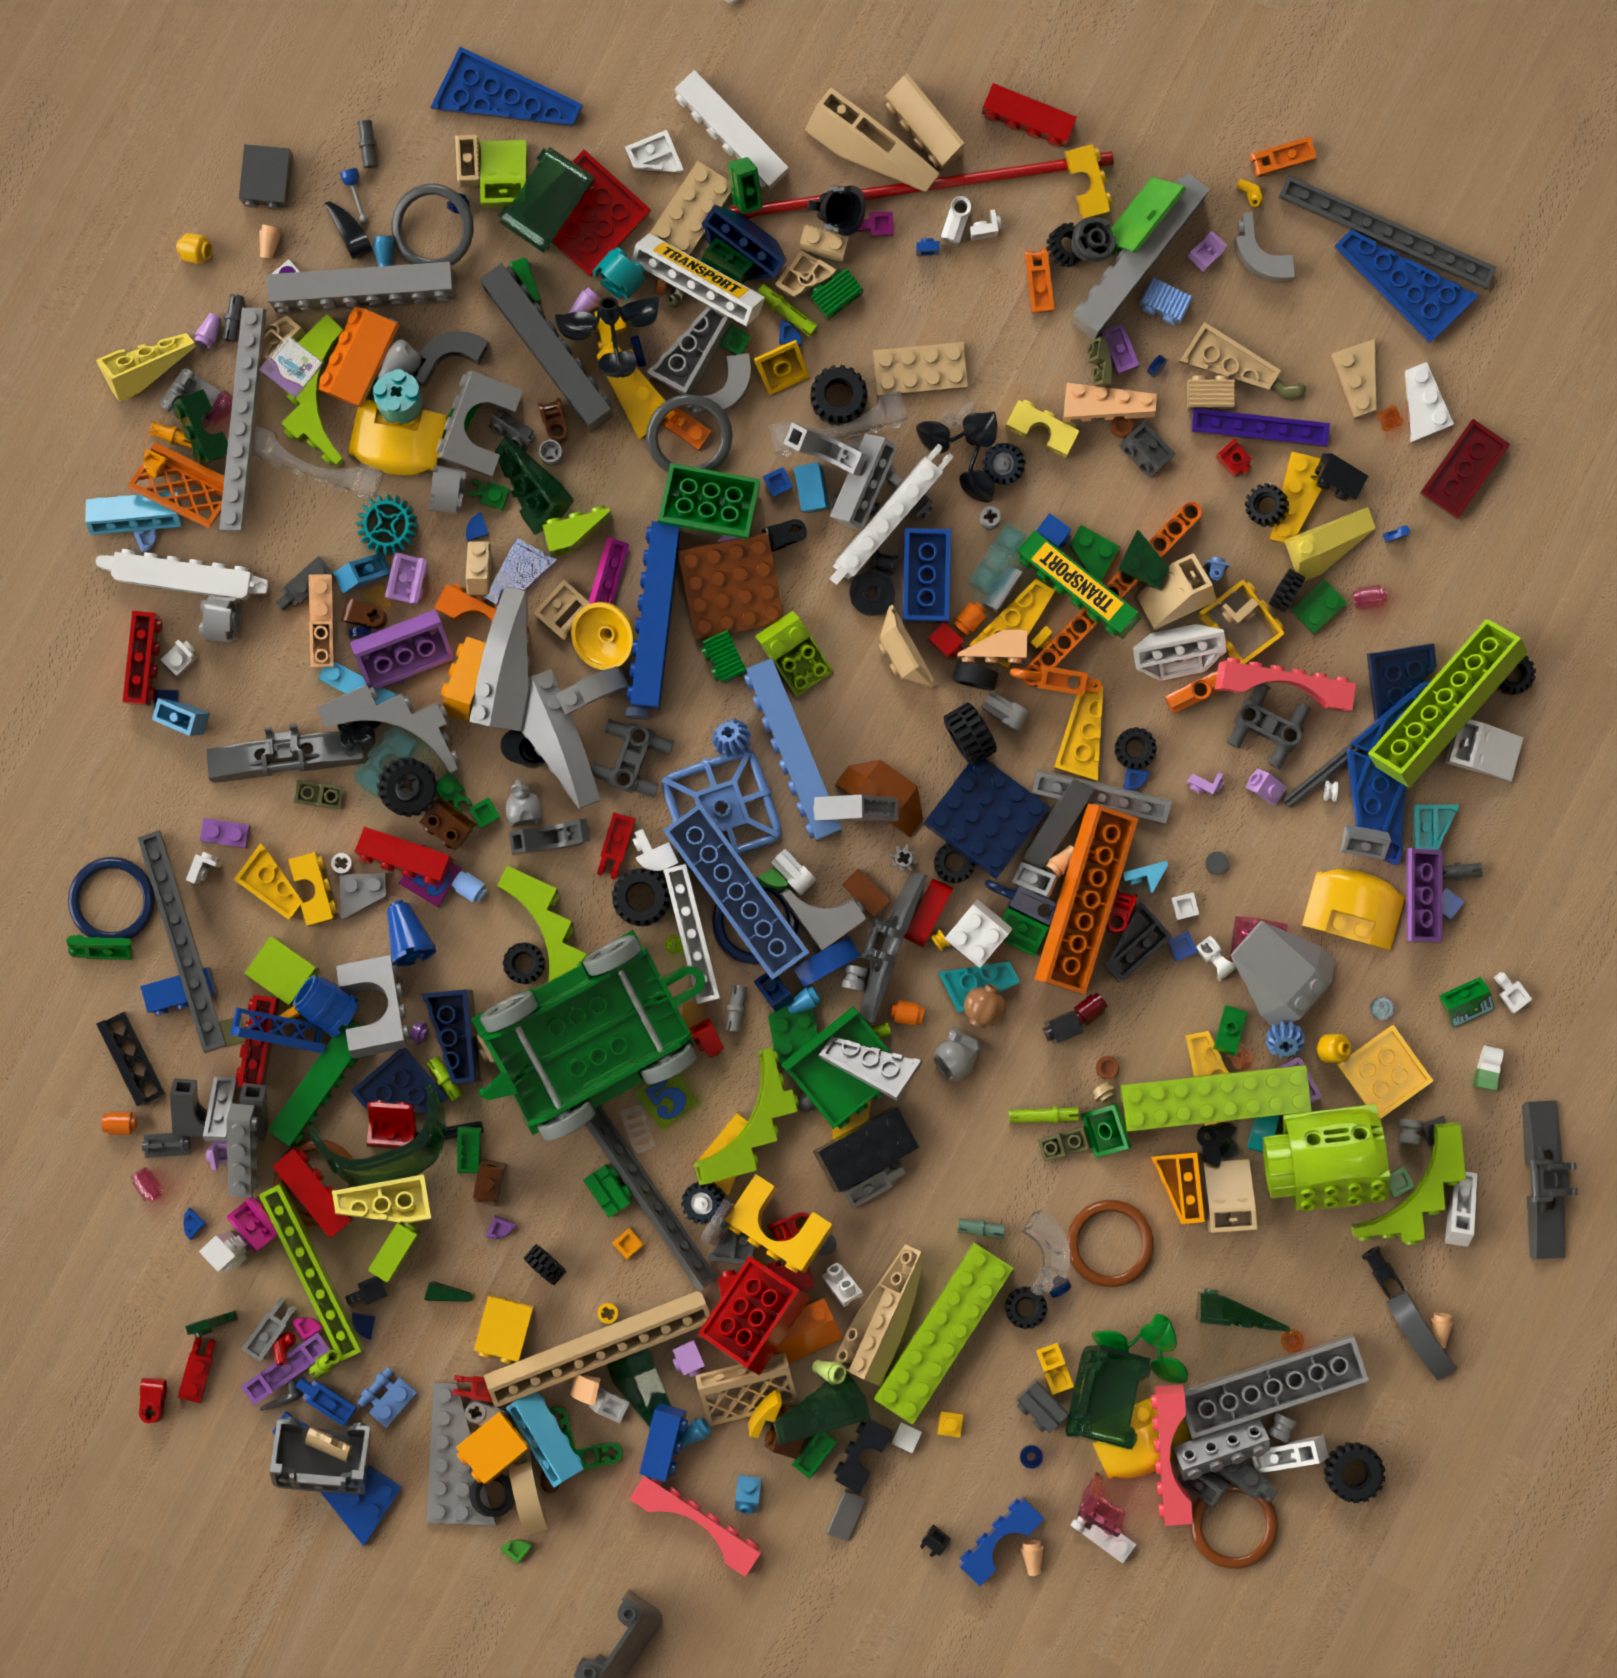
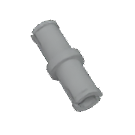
M732 985L730 1005H727L726 1009L729 1011L725 1031L740 1032L741 1016L745 1012L743 1004L747 987Z

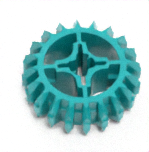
M386 494L385 501H383L381 495H377V503L372 498L369 499V503L372 506L368 508L366 505H363L362 508L366 511V514L358 513V517L364 520L356 522L357 526L363 527V529L357 531L358 535H365L361 542L363 544L369 542L367 545L369 550L376 546V554H379L383 549L385 556L389 555V549H392L393 554L398 553L397 547L405 551L406 548L403 543L406 542L412 545L413 542L408 537H416L417 534L411 531V529H417L419 526L417 523H411V521L418 518L416 514L409 515L413 512V507L410 506L405 509L408 502L403 500L399 504L400 497L397 495L393 501H391L390 494ZM391 507L401 512L388 516L381 509ZM375 513L378 517V524L370 532V520ZM381 516H383L385 520H388V522H390V520L393 521L390 523L393 534L390 532L389 529L387 530L386 527L385 529H382L385 525L383 523L384 521L382 520ZM405 518V529L399 537L396 528L401 523V520ZM388 534L394 541L384 543L374 538Z

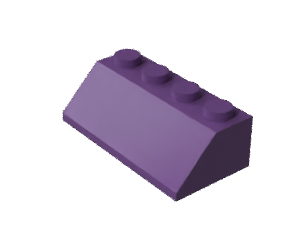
M436 610L429 611L350 642L365 683L369 688L374 687L375 690L455 659Z
M1408 848L1406 850V942H1442L1443 850Z

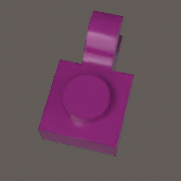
M870 212L869 219H863L861 226L856 232L870 230V237L893 236V212Z

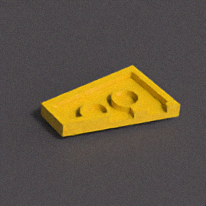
M263 843L259 844L234 878L236 882L288 920L292 919L301 907L300 904L304 902Z
M736 1113L699 1160L710 1157L725 1148L741 1132L748 1121ZM735 1177L714 1183L729 1196Z

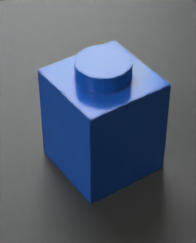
M1050 513L1036 530V532L1057 548L1059 546L1064 548L1071 539L1069 535L1071 528Z

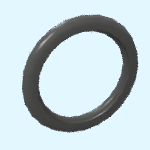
M435 183L423 184L405 193L398 201L393 212L391 230L396 248L410 264L450 262L451 265H454L467 253L471 245L474 224L466 201L453 189ZM426 195H437L451 201L458 209L463 222L462 237L458 246L452 253L439 259H427L415 254L408 247L402 233V222L407 208L412 202Z
M685 394L665 401L653 413L647 426L646 440L652 459L660 468L666 472L669 471L670 463L673 462L665 457L658 444V429L661 421L669 412L680 406H698L709 411L718 421L721 429V443L713 458L695 467L714 471L727 458L732 446V426L727 414L717 403L701 395Z

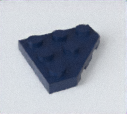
M1433 643L1367 653L1374 720L1376 721L1411 690L1424 682L1429 674H1432L1437 667Z
M406 1048L395 1052L351 1090L365 1109H367L369 1102L384 1101L389 1104L405 1102L414 1107V1112L432 1113L448 1099L447 1095Z

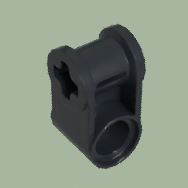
M792 519L761 530L762 533L768 532L771 552L804 540L807 534L805 524L799 519ZM796 525L798 528H802L797 536L794 533H790L793 531V526Z

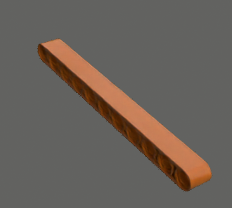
M1193 501L1187 502L1148 541L1152 547L1153 542L1156 540L1164 543L1165 549L1163 551L1155 550L1161 558L1198 521L1202 514L1201 506ZM1193 508L1196 511V517L1188 518L1185 515V509ZM1177 524L1181 530L1180 534H1172L1169 531V526ZM1118 572L1105 586L1109 589H1114L1122 599L1139 581L1133 578L1132 583L1126 584L1121 578L1123 573ZM1083 608L1024 670L1040 672L1041 665H1045L1042 662V656L1045 654L1053 656L1054 664L1050 666L1056 667L1097 625L1088 617L1087 614L1089 612ZM1078 621L1083 622L1086 626V631L1078 633L1074 629V623ZM1060 638L1069 640L1070 647L1068 649L1059 647L1058 640ZM1022 679V682L1027 687H1036L1038 681L1030 682L1028 679Z

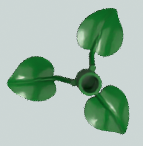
M1155 1314L1150 1324L1144 1325L1140 1333L1130 1342H1127V1338L1123 1334L1115 1331H1095L1092 1333V1337L1097 1345L1104 1352L1115 1357L1127 1356L1129 1353L1128 1347H1132L1142 1337L1144 1341L1158 1348V1359L1152 1360L1150 1365L1152 1371L1159 1378L1171 1383H1185L1188 1381V1370L1182 1362L1172 1357L1163 1358L1162 1352H1172L1177 1346L1173 1325L1166 1316Z

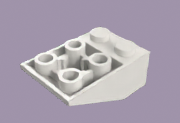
M1470 719L1451 740L1445 763L1512 782L1524 737Z

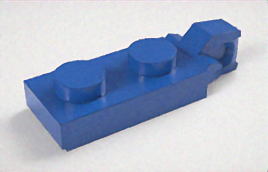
M301 1378L295 1386L305 1393L302 1398L306 1400V1403L343 1427L347 1425L358 1408L316 1380L310 1383Z

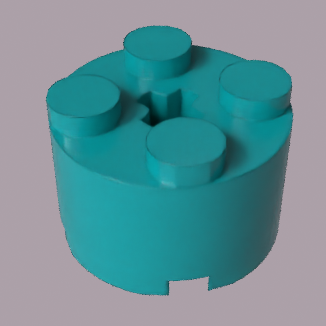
M616 247L615 250H610L592 273L595 278L598 275L601 277L602 281L600 284L612 295L619 299L624 296V301H628L645 281V277L642 274L645 270L638 262L634 261L632 263L626 258V253L619 247Z
M395 369L384 374L374 384V399L381 416L386 421L405 424L413 421L420 414L423 397L416 379L411 374L404 372L402 369Z

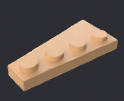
M1067 383L1063 423H1069L1071 419H1081L1082 422L1091 421L1092 418L1104 417V420H1113L1117 416H1124L1125 419L1155 417L1157 394Z

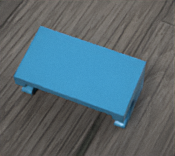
M816 462L794 467L801 511L812 513L829 510L830 504L823 465Z

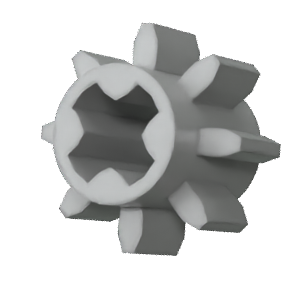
M907 844L903 850L896 846L897 854H890L891 858H895V862L892 863L891 867L899 866V873L906 867L909 871H912L910 864L918 863L912 857L916 850L908 851ZM900 853L909 855L908 864L905 865L904 862H898Z

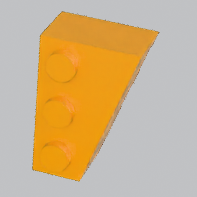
M466 637L464 644H459L456 652L458 660L456 664L452 663L448 676H451L449 683H444L441 691V696L444 697L443 706L448 716L466 722L470 721V712L486 645L485 642Z
M1199 1151L1152 1156L1153 1163L1158 1170L1181 1224L1205 1222L1206 1214Z

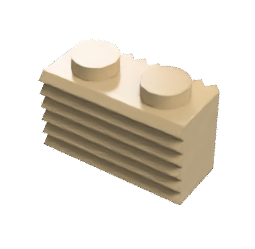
M477 135L455 136L457 181L459 186H480L481 156L479 138Z
M807 224L804 226L799 251L802 250L809 254L843 263L849 238L838 233H831L830 230L826 232L825 229L809 227Z
M1202 375L1192 376V380L1187 382V410H1193L1194 408L1233 410L1235 406V381L1229 380V376L1225 375L1215 376V380H1206V376Z
M489 542L468 543L465 580L467 594L469 595L490 594L492 553Z

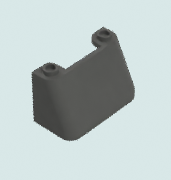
M285 1417L284 1419H277L269 1471L274 1486L282 1489L354 1495L365 1493L371 1437L370 1426L364 1423H354L353 1426L348 1427V1431L317 1429L334 1436L333 1438L352 1445L351 1456L347 1463L305 1445L306 1436L310 1428L302 1427L296 1418Z
M628 1589L618 1609V1619L628 1629L608 1659L600 1654L594 1659H585L583 1657L576 1666L573 1676L575 1678H626L662 1623L661 1612Z

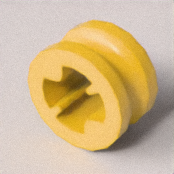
M940 929L937 930V934L930 935L941 952L945 946H951L944 939L945 936Z
M603 1303L598 1309L599 1320L605 1324L616 1321L618 1317L617 1307L612 1303ZM603 1308L613 1309L615 1314H612V1316L614 1317L612 1319L603 1318L601 1312L604 1313Z

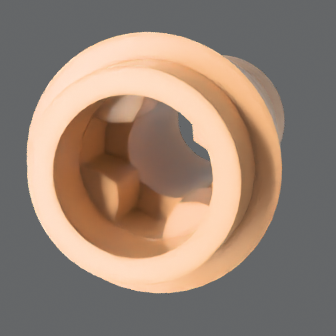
M262 225V230H259L260 257L273 259L282 235L280 234V228Z
M1068 845L1064 850L1050 858L1045 866L1047 871L1058 876V879L1061 876H1065L1074 847Z
M1434 1313L1433 1318H1431L1432 1332L1442 1348H1446L1454 1323L1452 1315Z
M1037 1539L1023 1541L1021 1552L1029 1576L1040 1575L1044 1546Z

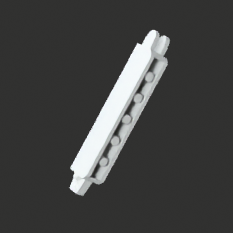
M940 444L917 464L868 521L863 530L856 535L838 556L836 563L833 565L837 570L829 578L834 584L837 585L844 576L848 580L851 576L854 577L943 473L942 470L953 458V455L950 453L946 455L938 466L931 462L941 452L942 446Z
M122 549L121 553L114 552V556L100 555L95 560L98 568L111 572L113 578L120 583L207 596L235 597L241 601H246L251 595L267 594L268 580L254 576L251 572H248V568L241 566L227 569L225 568L226 565L221 563H212V566L203 565V561L190 559L189 563L180 562L181 558L167 556V559H160L157 554L147 552L144 553V556L135 555L136 551Z

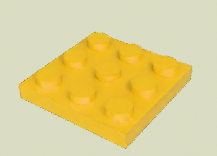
M1394 1025L1389 1026L1351 1053L1345 1062L1336 1064L1364 1105L1376 1104L1380 1119L1433 1082Z

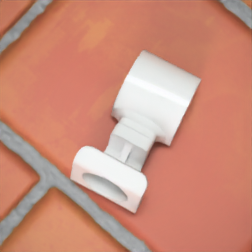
M1208 936L1195 946L1206 963L1212 962L1217 968V979L1219 981L1236 969L1235 963L1221 956L1222 949L1211 936Z

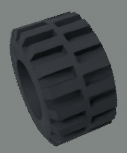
M833 365L828 370L826 368L823 369L822 373L815 377L810 393L811 405L814 408L815 414H818L823 422L827 421L830 425L834 423L838 424V426H843L844 423L848 425L854 419L857 420L865 410L868 396L866 382L862 380L861 374L854 372V369L851 367L849 369L845 368V365H840V367ZM834 384L846 385L852 391V401L847 406L834 407L826 400V390Z
M967 702L944 716V724L948 733L969 764L975 765L997 752L996 742L990 730L973 705Z
M401 757L397 761H390L388 767L386 765L383 767L384 772L382 774L379 773L378 779L380 781L377 783V788L379 789L378 796L384 806L397 815H404L406 817H412V815L419 816L422 811H428V806L430 804L433 805L435 802L433 800L434 796L438 795L436 790L438 781L435 780L436 775L430 770L429 766L414 758ZM413 774L419 780L418 793L409 800H402L396 795V783L402 776Z
M636 868L627 871V873L619 877L612 891V903L616 913L631 925L649 926L656 923L666 914L669 908L670 894L668 886L659 874L650 869ZM646 884L654 891L655 900L649 909L637 911L629 905L628 892L634 885Z
M1347 1442L1343 1446H1337V1450L1329 1453L1330 1458L1325 1461V1481L1331 1491L1339 1498L1347 1502L1359 1503V1501H1363L1365 1503L1369 1501L1368 1498L1376 1497L1378 1490H1382L1383 1486L1381 1484L1382 1481L1385 1482L1384 1472L1386 1471L1381 1457L1374 1450L1358 1442ZM1359 1459L1366 1464L1367 1475L1362 1483L1350 1486L1343 1481L1342 1470L1349 1461Z

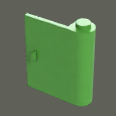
M1151 177L1112 226L1111 230L1114 237L1116 236V245L1111 256L1113 254L1119 255L1122 249L1137 253L1186 190L1185 186Z

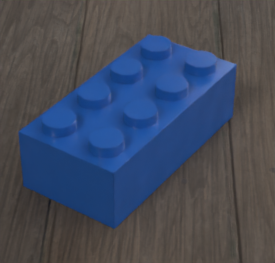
M905 528L903 623L942 624L945 622L948 624L951 529Z

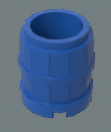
M312 975L298 991L293 1006L310 1023L324 1029V1032L331 1037H336L341 1033L338 1030L341 1025L347 1026L358 1008V1004L355 1002L359 1001V999L352 994H347L337 984L321 976Z

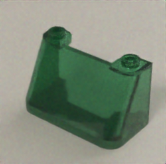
M551 147L548 150L543 148L536 159L539 163L509 207L505 205L498 215L501 218L499 222L501 225L544 255L551 247L553 238L557 237L558 232L581 198L584 197L585 191L588 188L590 189L596 180L595 176Z
M1104 1345L1086 1346L1080 1357L1066 1425L1067 1437L1132 1450L1137 1442V1433H1135L1133 1427H1130L1139 1382L1144 1381L1151 1373V1358Z

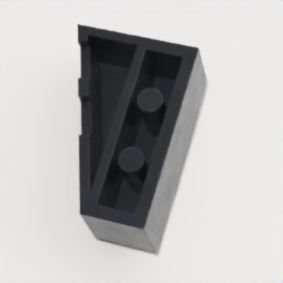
M1142 902L1138 904L1126 929L1122 932L1104 964V967L1119 983L1172 937L1168 930Z

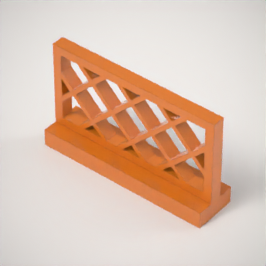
M155 442L151 447V451L167 458L166 465L157 476H164L166 483L155 485L153 477L148 474L143 462L129 482L128 489L210 529L221 513L222 500L211 503L209 495L216 494L223 497L225 476ZM175 474L181 477L182 481L170 482L168 475ZM148 479L150 486L141 487L136 483L139 480ZM195 484L200 486L202 491L191 493L188 485ZM184 486L186 494L175 496L173 488ZM169 489L171 496L163 498L158 495L157 491ZM205 496L207 504L196 506L193 498ZM189 499L191 507L183 508L179 506L178 501ZM209 509L211 516L209 519L200 516L198 511Z

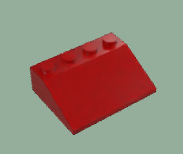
M749 1256L698 1334L760 1376L811 1297Z

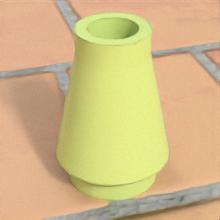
M816 1360L812 1365V1371L832 1385L842 1383L846 1377V1369L840 1362Z

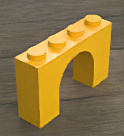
M755 1174L725 1219L730 1224L728 1229L737 1235H740L741 1232L749 1237L747 1239L749 1243L757 1248L762 1245L768 1249L767 1255L776 1261L779 1258L787 1262L785 1267L797 1274L798 1271L805 1273L835 1227L824 1218L812 1212L800 1232L794 1238L782 1242L769 1239L763 1232L761 1218L765 1208L778 1189Z

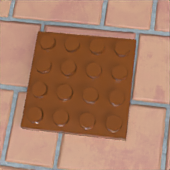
M768 532L750 535L748 539L735 538L678 550L695 640L712 637L726 630L729 633L769 626L784 617Z

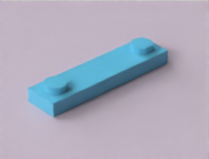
M334 662V667H324L318 677L319 680L345 694L366 684L363 676ZM383 687L376 689L375 691L379 698L375 700L376 704L397 694Z

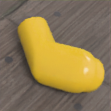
M1240 178L1236 189L1246 192L1249 204L1252 207L1256 208L1262 205L1263 195L1260 187L1257 184Z

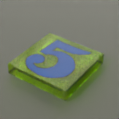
M678 1074L659 1083L646 1084L635 1092V1095L661 1130L699 1103Z

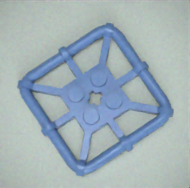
M749 747L745 749V752H738L737 757L732 753L728 758L724 754L711 759L704 758L702 762L673 771L661 780L663 783V794L673 822L678 820L681 815L671 787L693 797L696 805L701 803L720 831H727L731 845L739 857H742L741 854L770 845L782 836L781 824L770 795L772 794L771 788H768L758 758L752 752L753 749ZM742 758L732 780L717 785L711 768ZM747 761H749L759 792L742 797L737 782ZM706 770L711 787L695 792L674 781ZM762 797L772 828L749 818L744 803ZM720 801L728 805V808L725 809V814L715 811ZM749 824L769 835L738 846L732 828Z

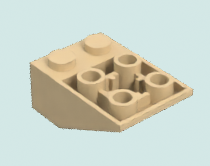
M1194 553L1173 562L1168 567L1169 570L1159 590L1147 585L1136 595L1137 601L1154 630L1217 601L1213 584Z
M1249 1159L1221 1161L1218 1167L1212 1166L1208 1162H1203L1208 1232L1257 1230L1256 1205Z

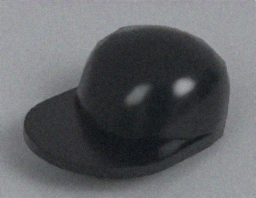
M510 730L502 737L500 749L507 760L530 769L539 768L546 763L542 756L539 757L534 750L533 744L524 737L521 731Z

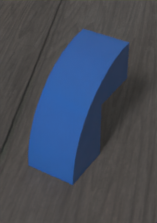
M848 936L794 966L793 969L803 987H806L860 957Z

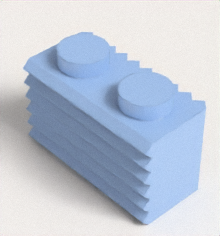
M1152 277L1139 305L1142 306V311L1149 315L1156 313L1163 317L1162 320L1170 325H1175V323L1180 325L1193 296Z

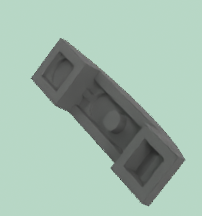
M1407 1290L1387 1301L1393 1316L1405 1336L1437 1380L1457 1369L1445 1348H1442L1419 1313V1308Z

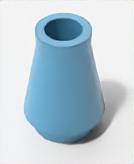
M375 236L372 244L378 267L392 266L395 244L392 241V236Z
M812 986L803 989L786 1006L790 1014L794 1015L816 1008L822 1001L816 989Z
M703 1417L695 1418L688 1425L685 1433L681 1434L680 1441H683V1449L691 1444L707 1439L708 1435L712 1433L709 1424Z

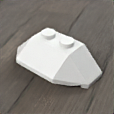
M1199 624L1150 633L1133 647L1136 669L1159 681L1205 672L1221 655L1227 652L1224 630Z

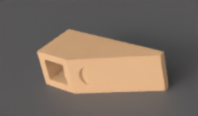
M1002 630L958 652L957 659H962V663H975L976 659H985V663H999L1000 659L1008 660L1010 664H1021L1022 660L1027 658V630Z

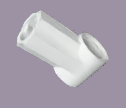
M959 196L953 199L940 237L941 239L951 243H960L971 210V203L968 198ZM958 203H963L967 210L964 213H958L955 211L954 206Z
M785 849L771 862L800 896L817 881Z

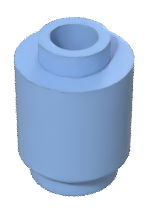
M461 871L452 883L455 891L472 903L480 902L487 893L485 889L486 884L469 872L464 873Z

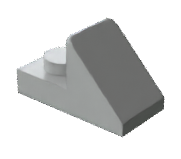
M1021 862L1012 883L1020 885L1040 896L1049 898L1058 876Z

